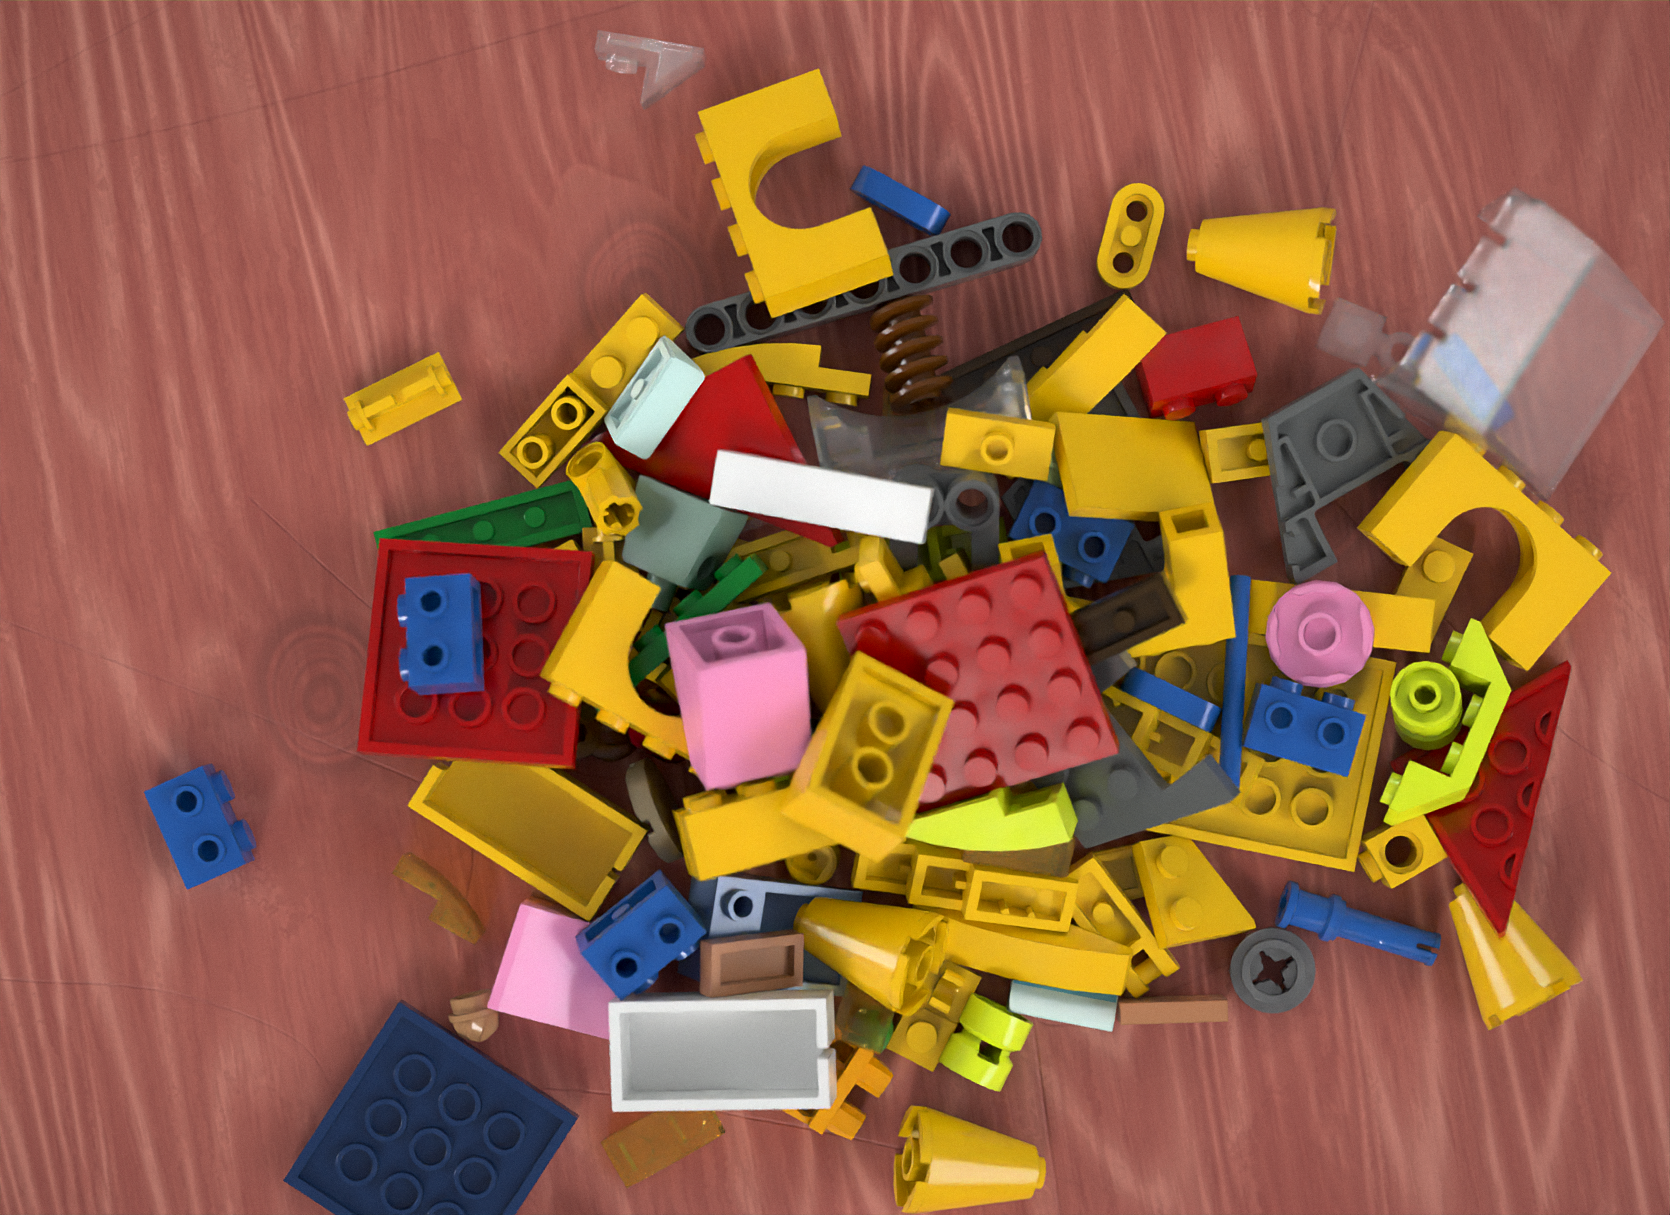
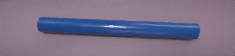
M1232 575L1229 578L1236 637L1226 639L1219 765L1239 789L1251 577Z

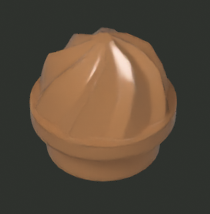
M491 989L477 990L450 999L452 1013L448 1015L449 1022L453 1024L460 1037L475 1042H482L489 1038L499 1027V1011L487 1008L492 993Z

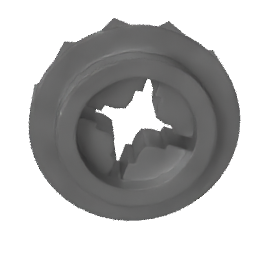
M1268 927L1249 933L1234 949L1229 973L1234 990L1244 1003L1264 1013H1282L1295 1008L1305 1000L1313 987L1316 968L1313 955L1301 938L1290 931ZM1263 951L1266 956H1269L1274 961L1286 960L1290 956L1292 957V959L1285 963L1286 966L1280 970L1283 977L1281 981L1286 988L1282 990L1277 983L1275 984L1269 978L1252 983L1264 969L1259 952Z

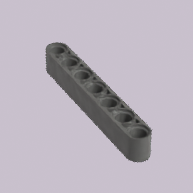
M1022 212L1009 213L887 250L893 275L878 280V291L870 298L860 299L851 294L850 291L828 298L826 307L817 314L804 313L801 309H797L776 317L775 322L769 328L758 330L752 328L747 323V312L755 304L749 291L700 306L693 310L688 316L685 325L686 337L692 348L701 355L732 347L768 342L874 310L877 306L898 297L928 294L1024 265L1037 254L1042 241V231L1037 220L1031 215ZM1011 226L1023 227L1030 233L1032 245L1024 252H1012L1005 247L1002 241L1003 232ZM962 241L974 243L981 252V260L971 268L959 267L951 258V249L955 244ZM917 256L923 258L928 263L930 274L921 283L913 284L902 278L899 268L905 259ZM710 317L721 320L725 325V334L720 342L714 345H705L697 340L696 328L702 320Z

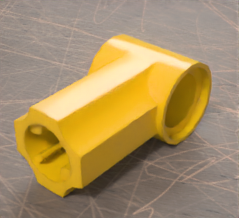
M601 442L590 443L578 450L567 464L566 475L580 490L595 524L605 535L611 533L627 535L639 526L638 517L643 508L634 491L636 487L634 479Z

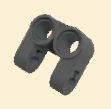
M919 463L907 465L897 472L893 481L934 488L927 530L934 525H955L961 530L972 532L971 573L999 564V487L993 473L962 468L935 470L929 465ZM966 489H977L985 494L986 499L979 505L968 506L960 502L957 497ZM890 538V550L903 572L917 567L918 543Z

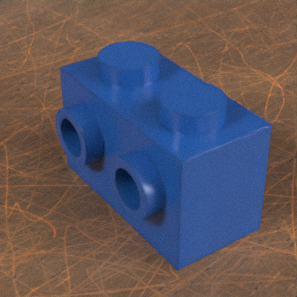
M1034 480L1007 538L1015 541L1052 534L1059 562L1065 566L1061 573L1062 576L1090 589L1094 580L1101 584L1107 583L1132 532L1134 524L1123 519L1069 516L1064 491L1045 481Z
M470 573L405 578V594L399 595L397 601L400 626L407 627V648H401L399 653V667L402 680L408 681L409 687L419 695L485 691L481 584Z
M1272 676L1270 686L1256 683L1243 725L1242 746L1348 777L1366 718L1365 714L1353 711L1355 700L1325 691L1321 701L1301 696L1304 685Z
M212 763L200 766L144 791L187 890L255 860L251 852L252 849L256 848V841L252 830L245 819L237 820L229 802L235 799L232 785L223 770L216 772Z
M659 869L576 935L575 938L580 954L622 1001L631 993L637 995L647 990L657 980L659 976L658 971L673 959L680 961L691 955L699 947L701 937L706 934V930L700 916ZM673 923L678 926L670 933L664 934L663 925Z

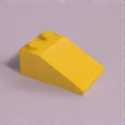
M856 652L797 767L780 813L879 862L906 838L954 701L863 653Z

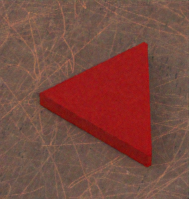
M752 354L743 356L704 378L649 458L642 459L616 445L609 430L582 444L584 447L590 443L601 442L622 466L710 500L717 452L720 449L807 465ZM734 509L830 548L845 541L839 528Z
M1568 660L1510 693L1465 798L1459 802L1424 814L1447 854L1448 860L1498 939L1505 936L1572 672V666ZM1462 724L1460 732L1453 741L1463 745L1470 727ZM1453 741L1439 749L1423 750L1413 748L1390 761V768L1394 773L1402 776L1411 760L1449 777L1450 775L1441 772V768Z

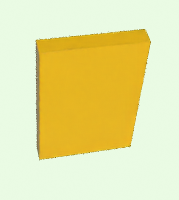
M1056 412L1048 420L1049 423H1056L1053 447L1069 516L1160 522L1158 512L1211 501L1215 508L1195 422Z

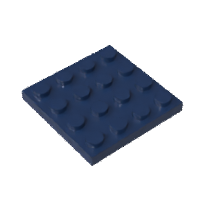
M401 1000L283 1181L335 1215H515L580 1115L404 1000Z

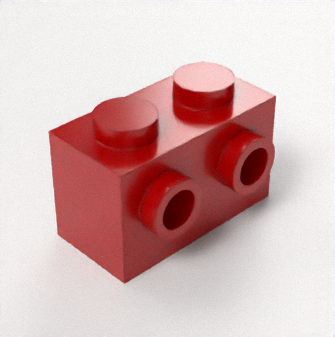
M1239 316L1164 335L1134 367L1150 419L1165 416L1166 420H1176L1191 415L1196 411V407L1216 402L1217 406L1223 407L1241 402L1247 398V393L1253 391L1258 375Z

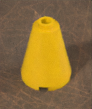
M1319 207L1203 219L1200 229L1190 230L1187 244V260L1195 261V271L1199 274L1302 312L1321 315L1326 300L1319 299L1321 285L1329 286L1336 238V226L1326 225V223L1330 224L1336 217V209Z
M854 569L842 571L843 580L833 584H829L827 577H823L770 596L772 600L771 605L805 647L808 693L822 715H824L851 661L836 622L840 614L865 607L864 590L857 580ZM761 601L757 605L765 604L768 602Z
M1462 883L1453 889L1457 898L1449 903V908L1481 1017L1489 1031L1504 1024L1505 1020L1514 1015L1520 1016L1569 990L1570 986L1583 981L1578 972L1579 970L1515 900L1506 935L1498 939L1465 885Z
M819 896L815 897L810 904L804 903L799 908L793 924V929L804 935V950L892 1012L906 1017L916 1013L927 999L930 990L922 988L929 972L936 975L939 974L946 953L949 934L948 923L941 920L944 916L934 911Z
M911 1105L904 1114L898 1137H907L903 1154L895 1153L893 1180L895 1202L897 1207H903L901 1212L916 1214L1030 1199L1035 1189L1043 1187L1046 1176V1162L1044 1157H1039L1035 1145L926 1106Z

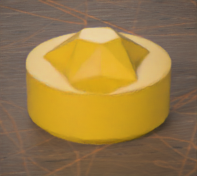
M838 844L787 857L784 858L785 865L790 875L803 884L819 885L829 880L837 869L840 862V849Z

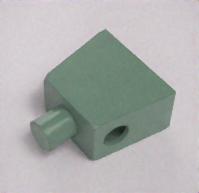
M640 475L635 493L643 508L638 517L639 526L626 535L622 557L626 563L648 572L646 579L661 588L651 607L668 612L678 585L706 591L715 579L713 574L723 565L745 526L748 515L731 508L709 504L710 500L658 479Z

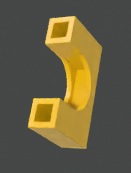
M819 68L698 112L704 131L694 134L705 165L716 162L721 177L711 180L721 211L732 207L737 223L728 226L730 236L738 257L749 254L754 270L744 273L754 303L766 301L771 318L893 275L889 255L871 207L807 229H791L777 225L761 214L756 207V195L760 182L774 164L794 153L842 137L837 116Z
M1440 430L1359 524L1357 529L1394 562L1411 567L1444 527L1456 516L1480 507H1491L1500 512L1510 522L1517 534L1520 544V564L1511 586L1480 622L1492 648L1511 665L1528 671L1608 578L1611 572L1598 561L1603 554L1594 544L1581 535H1577L1573 539L1560 527L1565 520L1555 509L1542 500H1539L1535 505L1521 492L1526 485L1516 474L1502 465L1496 470L1482 457L1487 450L1477 439L1463 430L1458 435Z
M1212 501L1158 512L1165 556L1164 572L1188 620L1179 627L1128 649L1127 651L1132 658L1156 656L1165 651L1195 645H1211L1220 640L1236 637L1223 530ZM1052 534L998 544L1001 563L1046 550L1069 613L1082 608L1071 601L1064 592L1060 562Z
M602 561L539 676L553 683L548 692L562 701L578 707L580 701L583 700L599 709L596 719L612 729L624 734L629 726L644 734L646 738L642 745L669 760L672 759L675 752L690 760L681 714L665 716L648 707L635 692L628 672V655L631 643L661 588L615 561ZM691 765L689 771L694 775L698 776V774Z

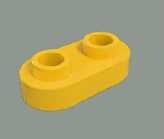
M1142 183L1129 184L1119 190L1111 202L1097 254L1096 269L1101 280L1113 289H1132L1138 286L1146 278L1150 270L1165 208L1160 194L1149 185ZM1132 203L1141 204L1146 210L1145 219L1139 222L1129 219L1126 213L1127 206ZM1125 254L1130 257L1132 269L1129 272L1120 273L1114 269L1113 258L1116 255Z

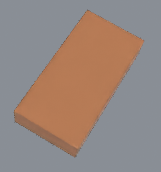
M794 929L701 940L699 993L709 998L803 986V933H799Z
M1222 994L1138 997L1137 999L1135 997H1118L1117 1020L1120 1025L1228 1022V1000Z

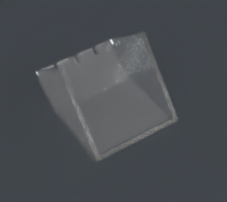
M1514 187L1484 206L1477 216L1490 225L1489 228L1505 238L1506 241L1501 247L1494 241L1482 237L1459 272L1460 278L1469 285L1476 287L1470 294L1460 286L1452 284L1438 304L1428 322L1445 333L1439 341L1431 334L1421 330L1400 362V365L1397 364L1373 375L1371 380L1396 405L1437 432L1442 430L1456 433L1458 436L1471 441L1485 452L1482 457L1496 470L1501 465L1508 468L1525 483L1526 490L1541 500L1548 501L1659 333L1665 321L1604 249L1542 200L1530 197Z

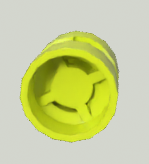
M1423 661L1412 663L1398 673L1392 682L1390 699L1395 729L1402 740L1414 748L1423 750L1439 749L1452 742L1461 730V721L1463 719L1460 686L1452 671L1439 663Z
M971 993L959 1017L963 1029L961 1032L951 1033L939 1058V1062L979 1085L1000 1092L1013 1067L1009 1055L1011 1052L1021 1051L1033 1023L1020 1014L1007 1011L1005 1006L991 999ZM982 1040L989 1043L984 1051L979 1050Z

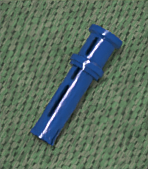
M1291 880L1287 882L1283 889L1276 911L1275 925L1284 929L1288 925L1303 928L1318 933L1319 940L1326 942L1329 940L1334 941L1338 936L1424 963L1426 966H1432L1438 954L1417 947V944L1421 943L1437 949L1440 948L1441 944L1440 933H1432L1346 907V901L1339 895L1331 894L1329 897H1323L1299 889L1297 882Z

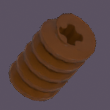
M931 295L902 296L889 300L877 306L870 318L871 330L879 333L874 339L876 350L884 353L879 359V365L882 371L889 373L884 379L885 390L894 394L889 399L890 410L894 413L907 415L925 412L946 405L952 400L951 397L941 396L940 393L941 390L953 384L952 376L936 375L935 373L937 369L948 364V358L944 355H931L930 350L943 344V337L940 335H926L925 330L938 324V317L935 315H921L920 312L922 309L933 304V297Z

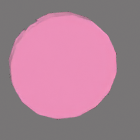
M1314 580L1294 586L1277 601L1268 616L1266 642L1271 659L1284 675L1304 686L1326 688L1344 683L1362 670L1373 650L1375 629L1369 609L1355 592L1337 582Z

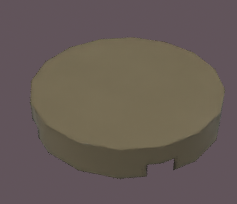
M648 757L628 765L630 768L627 769L625 779L637 818H640L641 822H650L654 829V832L648 835L651 847L658 857L667 863L684 857L672 810L678 809V806L662 773Z

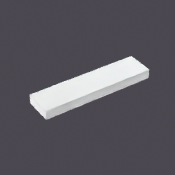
M720 449L717 452L709 504L923 544L926 539L934 488Z

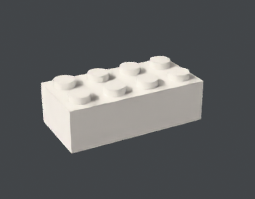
M833 989L768 990L709 998L699 992H654L637 995L631 993L622 1001L615 996L608 1002L612 1112L828 1109L837 1098L835 1049H825L835 1039Z

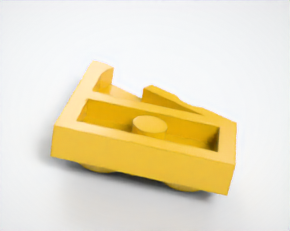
M1167 836L1140 841L1131 846L1159 950L1245 933L1256 928L1254 919L1191 839Z

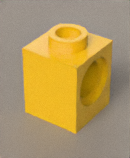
M1423 814L1394 826L1384 823L1361 837L1360 842L1364 851L1358 854L1357 858L1373 883L1381 879L1383 885L1393 889L1448 856ZM1404 836L1410 844V854L1403 863L1391 865L1385 857V847L1392 838Z

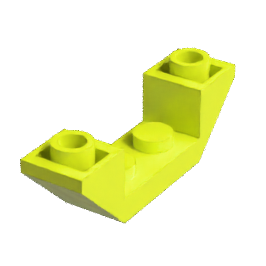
M1472 618L1464 634L1453 630L1441 658L1442 661L1450 663L1448 669L1452 671L1458 680L1459 686L1477 694H1473L1461 721V724L1470 727L1463 745L1453 741L1441 768V772L1450 775L1449 777L1411 760L1402 776L1392 772L1380 799V802L1389 805L1383 822L1392 826L1459 802L1465 798L1511 693L1510 686L1481 622Z

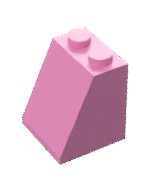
M771 603L665 624L690 763L706 788L728 789L738 786L742 781L765 776L784 777L797 770L811 741L805 647Z
M530 895L520 904L487 1008L610 1040L608 1002L616 995L580 954L575 938L576 935L599 917L594 916L588 922L561 904Z

